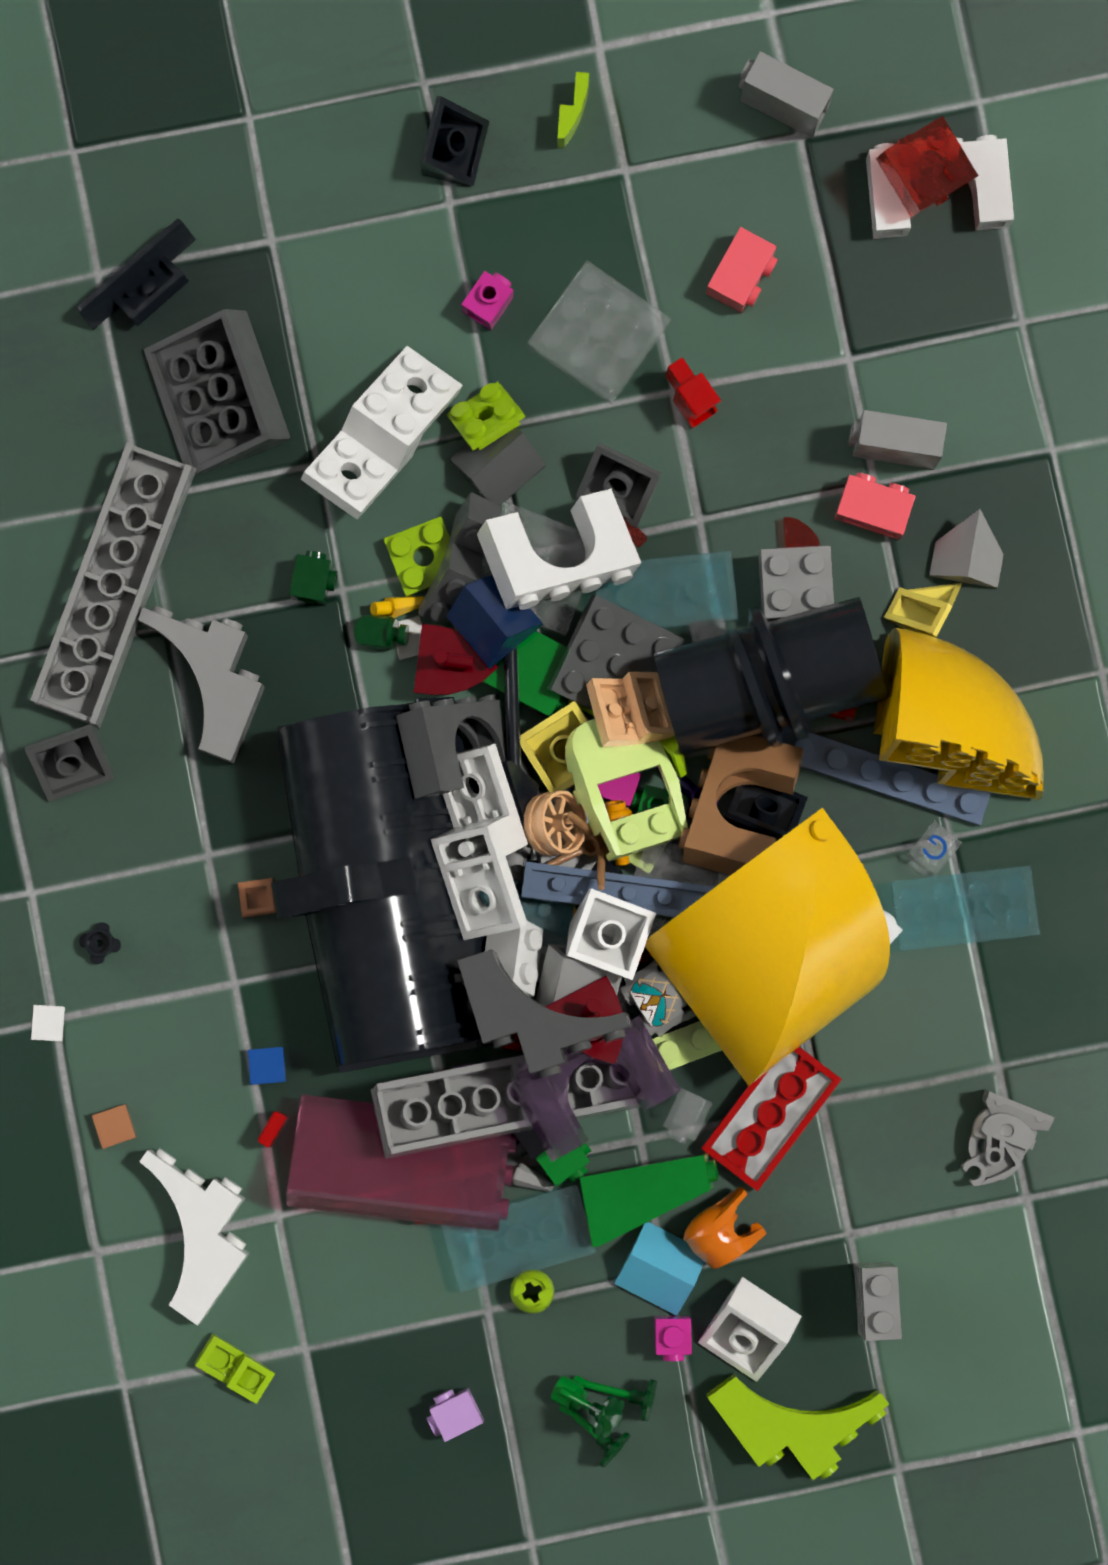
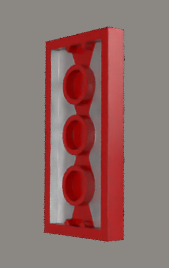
M798 1047L751 1085L747 1086L701 1149L758 1192L842 1079L801 1047Z

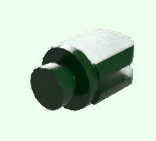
M370 614L358 619L354 627V636L363 647L390 650L395 649L397 642L398 645H407L409 626L404 624L399 626L397 618Z

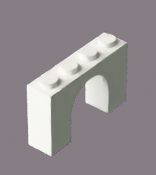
M984 135L977 137L976 141L963 142L962 138H948L943 140L942 144L929 145L928 141L919 140L908 143L906 147H894L892 143L875 145L874 149H869L866 165L873 239L908 236L911 229L908 184L917 173L930 167L952 169L967 181L973 199L975 231L1010 228L1013 223L1014 212L1007 138L997 139L996 135Z
M612 489L580 496L570 510L585 548L584 562L575 567H556L542 560L533 550L518 512L485 520L477 536L506 609L519 606L520 610H524L537 605L541 600L550 598L551 601H559L568 597L571 592L582 590V593H589L599 589L602 584L613 582L614 585H620L633 578V574L640 566L641 561Z

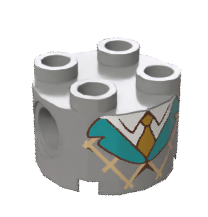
M655 959L651 960L645 968L636 972L633 980L624 978L626 984L620 988L621 992L630 1006L635 1003L643 1014L639 1021L649 1036L656 1033L662 1037L673 1026L696 1016L691 1008L687 1009V1002Z

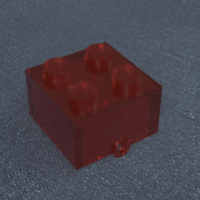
M943 116L915 133L908 134L906 137L898 140L897 144L888 148L876 158L911 218L934 204L936 207L949 200V195L979 176Z

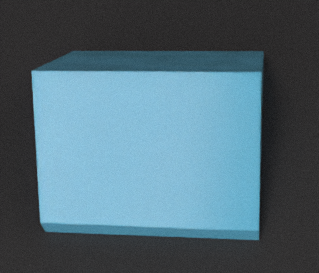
M647 1222L643 1224L614 1284L677 1316L695 1286L704 1261L693 1253L683 1239Z

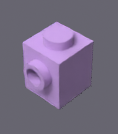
M469 1387L454 1394L453 1389H450L434 1397L433 1399L436 1404L430 1406L431 1416L427 1417L435 1437L442 1435L444 1442L484 1422V1418Z

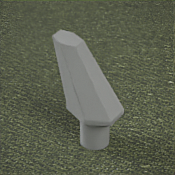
M503 1161L499 1168V1174L511 1178L513 1185L546 1192L553 1191L555 1186L551 1180L523 1163L516 1166Z

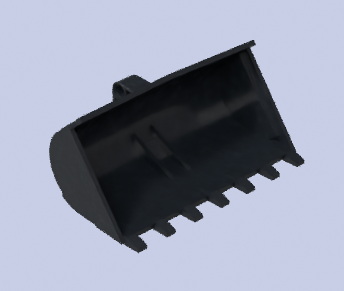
M454 697L418 698L412 703L362 708L278 726V743L299 876L271 883L277 919L306 916L335 1062L339 1073L489 1046L482 1042L457 961L485 952L487 935L463 940L431 843V839L453 829L452 821L443 795L415 799L396 715L410 711V704L429 700L430 705L433 706V702L453 698V702L456 704ZM457 728L455 736L456 753L465 751L459 728ZM480 890L479 897L481 902L489 907L490 900L488 895Z

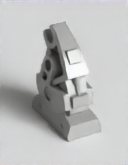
M984 1090L982 1102L985 1108L975 1118L972 1134L968 1141V1151L971 1158L961 1164L965 1172L971 1166L979 1168L978 1177L969 1179L971 1185H985L998 1180H1004L1013 1175L1015 1171L1022 1167L1021 1161L1024 1159L1029 1149L1033 1150L1036 1142V1130L1049 1131L1055 1117ZM982 1138V1151L979 1153L978 1143Z

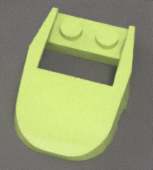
M595 719L584 722L571 732L565 745V760L568 773L572 774L576 790L573 791L577 805H582L589 818L588 825L594 836L601 835L610 851L605 855L608 861L681 838L684 827L688 828L680 783L659 741L629 746L603 747ZM658 766L669 794V803L610 822L598 785Z

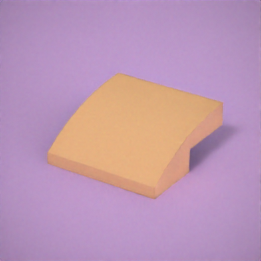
M628 672L623 679L592 678L586 684L603 747L644 744L675 736L658 672Z

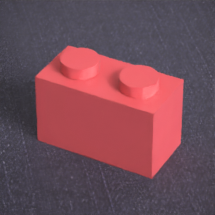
M740 227L709 282L706 294L740 313L744 311L746 305L753 307L762 291L757 285L763 275L768 278L770 277L779 260L774 257L777 246Z
M857 473L856 476L849 474L834 519L900 540L904 534L916 496L909 494V489L899 484L890 483L889 487L875 483L876 478L871 475Z

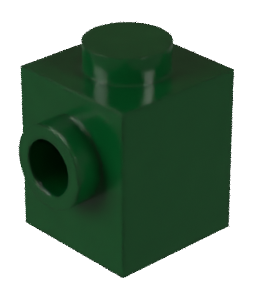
M306 551V556L297 554L289 592L292 600L326 606L328 591H335L338 571L333 570V563L331 560H326V554L316 551Z

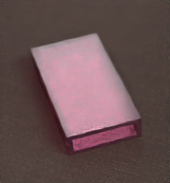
M301 1095L286 1193L287 1206L499 1231L500 1219L507 1220L509 1199L503 1198L504 1186L511 1187L514 1166L507 1165L508 1153L515 1154L517 1138L511 1133L385 1159L374 1103Z

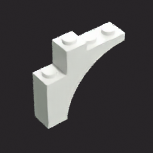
M159 1148L157 1152L152 1149L147 1150L140 1163L149 1169L168 1191L179 1214L184 1236L182 1275L169 1306L198 1326L250 1254L244 1249L246 1243L231 1232L227 1236L221 1233L245 1200V1197L239 1194L242 1188L227 1177H224L222 1181L218 1178L213 1179L208 1188L202 1185L205 1182L203 1177L189 1168L186 1172L180 1170L174 1165L176 1159L163 1149Z

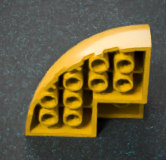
M894 628L885 639L881 669L888 698L877 702L873 734L882 735L879 760L939 769L938 784H944L945 786L1040 800L1043 796L1044 781L1041 747L1033 722L1012 687L993 668L968 651L950 642L923 633Z

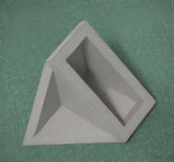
M981 509L977 510L935 542L929 572L930 577L998 588L1004 554Z

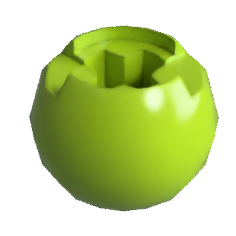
M528 1269L521 1271L511 1283L510 1296L512 1303L524 1313L537 1314L543 1312L554 1299L555 1289L553 1282L546 1273L540 1270ZM531 1282L533 1286L540 1285L542 1287V1290L538 1292V1300L533 1301L531 1297L524 1298L522 1293L526 1291V1283Z

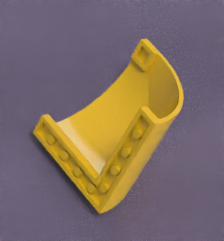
M823 808L647 938L645 944L646 949L748 1086L877 987L886 974L890 958L887 922L874 885L855 851Z

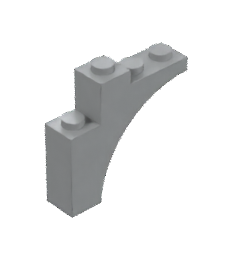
M155 605L152 611L142 608L138 621L143 626L156 631L174 644L189 662L198 681L204 709L203 734L198 749L206 754L235 764L265 689L264 685L258 682L260 676L240 669L238 674L234 673L248 635L241 631L243 625L227 618H223L221 623L212 620L208 632H205L204 624L186 618L184 623L172 619L173 613Z

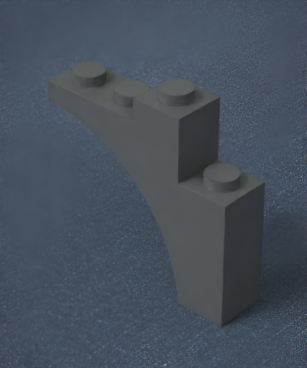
M492 949L457 960L482 1042L488 1045L493 1043L494 1049L515 1043L513 1036L518 1035L530 1074L536 1075L540 1073L541 1079L562 1073L561 1066L569 1064L565 1052L566 1049L570 1048L571 1054L582 1052L592 1048L591 1041L603 1037L605 1043L616 1041L626 1037L625 1030L633 1028L629 1014L625 1012L606 1017L588 1018L569 1016L544 1007L525 994L513 982L499 960L497 952Z

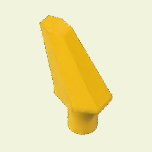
M425 596L386 597L384 601L372 602L370 612L375 616L384 615L396 618L418 609Z

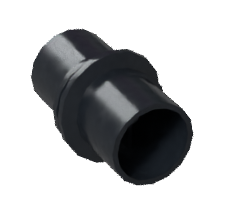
M860 597L768 622L759 607L750 608L748 627L745 629L728 630L723 635L654 654L667 710L682 755L758 734H763L768 743L773 748L782 746L784 727L789 726L799 740L808 738L809 720L888 698L878 656Z

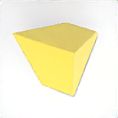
M962 583L909 590L899 587L884 618L903 629L913 630L936 638L955 602Z

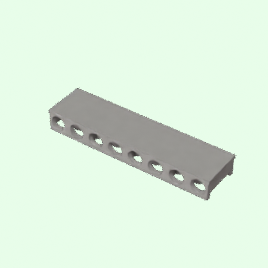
M128 442L126 443L30 699L36 705L92 724L93 726L101 727L138 628L139 615L142 608H145L197 470L196 468L139 448Z
M646 1031L626 1034V1037L622 1040V1046L615 1065L595 1060L581 1052L571 1054L570 1048L566 1049L565 1052L569 1064L561 1066L562 1073L541 1079L540 1073L536 1075L530 1074L525 1056L520 1055L376 1084L371 1089L385 1159L658 1104L663 1100L662 1092H659L647 1040L649 1035Z

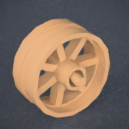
M559 790L538 794L532 797L526 806L524 831L527 840L532 848L543 856L570 854L578 850L584 842L586 833L567 817V813L569 811L573 812L584 822H586V815L582 805H577L574 795L569 791ZM551 800L556 802L555 807L553 806Z

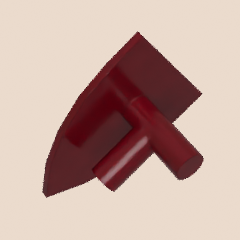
M422 624L414 693L450 695L466 691L483 682L498 669L497 665L489 669L458 630L438 625Z
M607 976L546 1006V1008L555 1012L576 1017L597 1018L622 1013L615 990ZM604 1037L591 1041L592 1048L581 1053L595 1060L615 1065L623 1038L605 1043Z

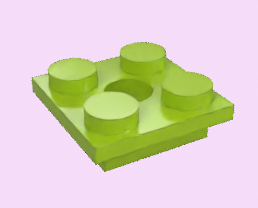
M498 381L485 385L479 394L468 401L455 404L451 411L446 414L472 450L477 448L482 450L521 425L519 421L525 418L523 411Z
M441 516L383 539L406 597L430 588L438 572L450 540ZM425 548L432 551L434 559L430 565L419 566L415 563L414 555L418 550Z

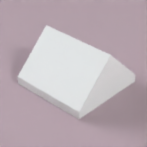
M589 888L570 921L566 956L633 980L656 913Z

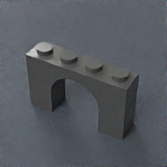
M498 694L478 698L477 702L476 696L458 699L455 701L456 704H454L453 698L433 702V706L430 705L429 700L410 704V711L396 715L415 799L440 796L464 788L455 747L457 728L465 733L473 748L495 743L501 762L507 761L505 699L499 700ZM521 748V769L531 777L527 756Z

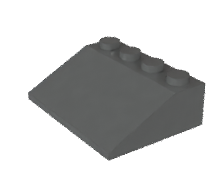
M223 309L143 349L183 464L191 465L197 469L194 477L263 453L291 440L247 311Z

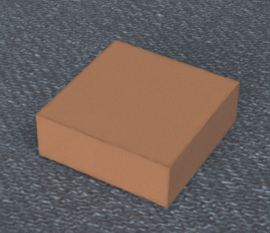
M273 878L238 883L242 918L276 913L271 885L274 882Z
M127 1104L92 1115L102 1149L137 1138Z

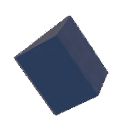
M493 575L465 585L446 615L489 669L543 625L531 608L520 610L518 606L506 609Z

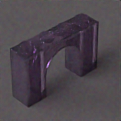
M640 1016L631 1020L633 1028L625 1030L626 1037L622 1040V1046L615 1065L595 1060L581 1052L571 1054L565 1050L569 1064L561 1066L562 1073L541 1079L540 1073L536 1075L530 1074L527 1068L516 1075L519 1081L515 1082L511 1088L552 1162L589 1141L573 1113L567 1097L568 1082L577 1067L587 1063H603L616 1069L625 1078L643 1112L681 1091Z

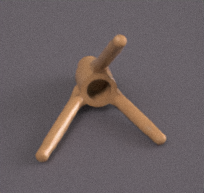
M569 811L567 817L582 829L587 836L578 850L570 854L558 856L546 864L560 865L584 853L590 857L597 856L598 889L602 891L605 888V855L608 847L601 835L594 836L590 826L579 816Z

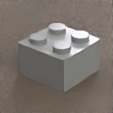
M831 546L760 550L758 559L761 609L768 622L834 604Z

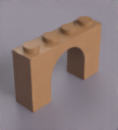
M751 736L709 748L708 759H711L712 762L709 769L703 768L698 788L702 789L700 799L693 798L688 816V818L693 819L690 829L684 827L679 842V848L684 849L683 863L732 875L776 842L774 837L740 829L727 822L720 814L717 802L728 790L740 785H757L793 795L802 766L804 749L782 743V746L773 748L765 738Z

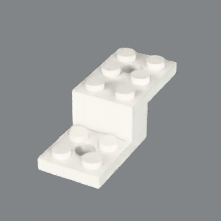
M406 346L352 405L340 433L304 471L301 480L358 520L410 461L423 433L459 394L463 385ZM407 386H417L423 393H413ZM341 471H351L357 476V479H348L343 476Z
M495 743L457 753L464 788L443 794L453 829L431 839L463 940L519 929L528 924L506 859L507 855L528 845ZM470 778L477 781L479 794L471 790L469 785ZM480 890L488 895L490 900L489 907L481 902L479 897Z

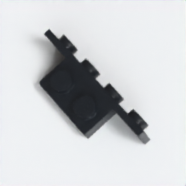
M176 219L96 291L89 295L77 306L76 310L93 330L118 308L138 327L189 282L172 261L196 239L184 222Z

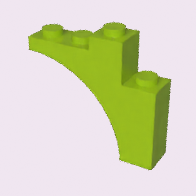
M732 1374L706 1394L709 1401L758 1467L764 1463L768 1467L776 1463L785 1455L782 1449L788 1446L812 1480H815L818 1476L821 1480H824L839 1468L836 1463L841 1460L833 1447L838 1443L841 1447L850 1443L858 1436L856 1430L866 1422L869 1425H873L887 1413L884 1408L890 1405L877 1389L867 1397L840 1408L819 1411L798 1410L781 1406L759 1396L743 1384L735 1374Z

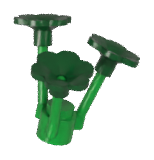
M563 1375L552 1391L551 1401L559 1404L561 1412L569 1415L597 1439L596 1443L605 1450L604 1457L599 1464L603 1468L620 1452L631 1436L628 1432H625L619 1438L613 1439L610 1437L613 1429L621 1423V1412L625 1405L622 1399L614 1396L629 1399V1403L640 1405L642 1410L641 1420L648 1421L655 1399L657 1381L651 1379L644 1391L635 1389L627 1391L588 1381L578 1375L574 1379ZM584 1388L612 1396H609L603 1405L597 1402L591 1403L586 1400L588 1391L584 1390ZM583 1407L589 1410V1414L595 1418L594 1425L590 1424L574 1409L580 1410Z

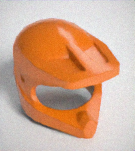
M743 1187L734 1189L716 1204L700 1212L689 1223L684 1232L683 1240L689 1245L693 1253L712 1269L720 1268L737 1259L767 1234L758 1222L750 1226L748 1233L739 1236L735 1233L733 1226L738 1217L735 1211L748 1194Z

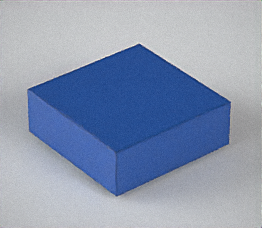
M284 1047L248 1050L250 1085L286 1082Z

